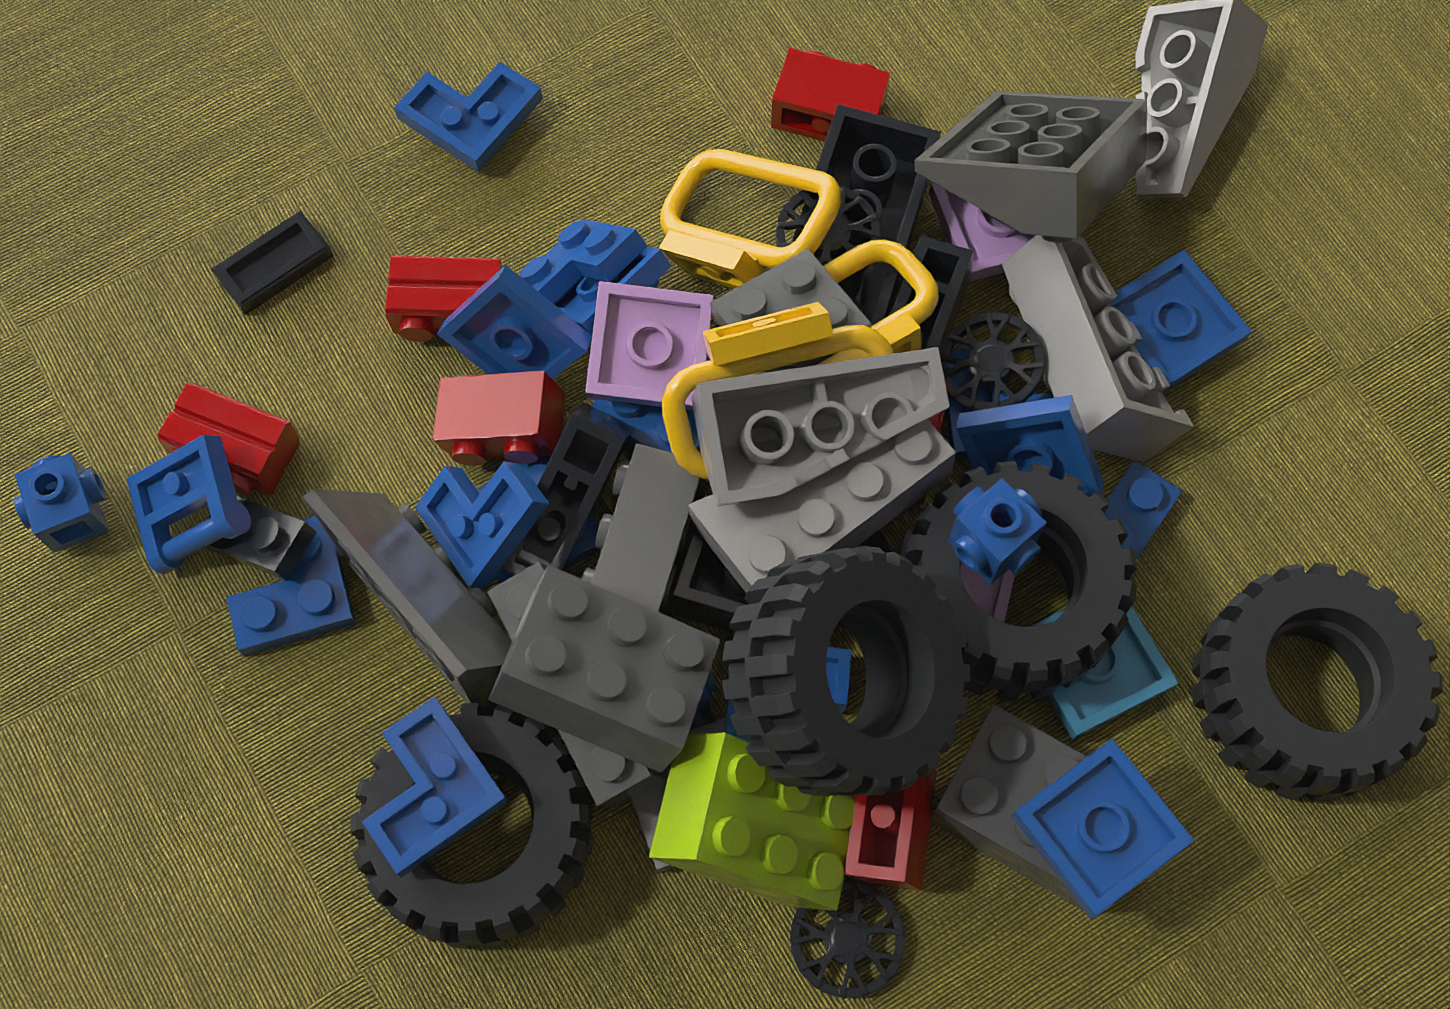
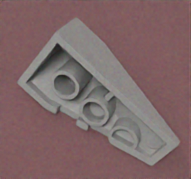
M1196 0L1148 7L1135 53L1136 70L1141 73L1142 93L1137 94L1136 99H1147L1146 161L1137 171V195L1142 199L1187 197L1256 72L1268 23L1241 0Z
M938 347L697 383L691 397L701 457L717 507L780 497L950 407Z

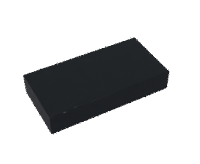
M300 210L211 268V271L238 308L246 315L334 257L329 245Z

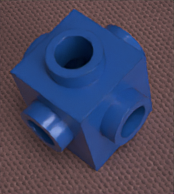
M71 453L63 456L52 455L36 461L32 468L14 474L21 494L14 498V505L21 522L27 529L32 528L33 534L54 553L109 532L99 503L107 498L102 481L93 467L86 470Z
M1003 478L986 492L980 486L976 487L953 510L957 517L948 543L953 547L960 561L970 570L978 572L989 585L995 582L1008 569L1014 575L1017 574L1041 551V547L1036 542L1046 521L1041 517L1042 514L1038 504L1025 491L1018 488L1014 490Z

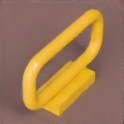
M710 149L698 154L685 166L666 197L660 217V224L666 237L659 249L689 276L735 289L766 272L764 267L773 268L806 249H809L814 254L837 216L841 205V189L835 178L823 171L725 149ZM715 170L819 194L818 203L801 234L793 243L786 247H776L681 220L682 213L700 181L708 173Z
M871 240L856 246L823 265L837 283L873 263L884 262L892 265L915 290L916 297L910 304L872 325L871 328L880 332L889 341L894 354L921 350V328L919 324L932 315L938 303V285L932 274L911 251L896 242ZM849 349L838 352L817 365L869 358L870 356L861 349Z
M819 302L702 331L710 360L691 365L679 371L667 384L662 397V416L671 451L677 463L689 474L708 479L701 453L697 450L693 441L685 402L689 394L695 390L697 383L748 376L849 349H861L870 357L894 354L891 345L880 332L864 325H850L832 329L829 312Z

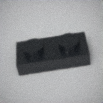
M237 496L238 502L244 505L251 517L250 529L234 539L222 538L206 548L288 581L317 531L305 521Z

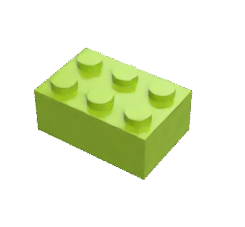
M727 733L688 734L683 750L674 758L671 764L649 858L787 907L837 911L845 875L850 829L854 818L855 795L815 796L801 793L797 787H786L773 779L768 772L770 766H758L745 748L749 742Z

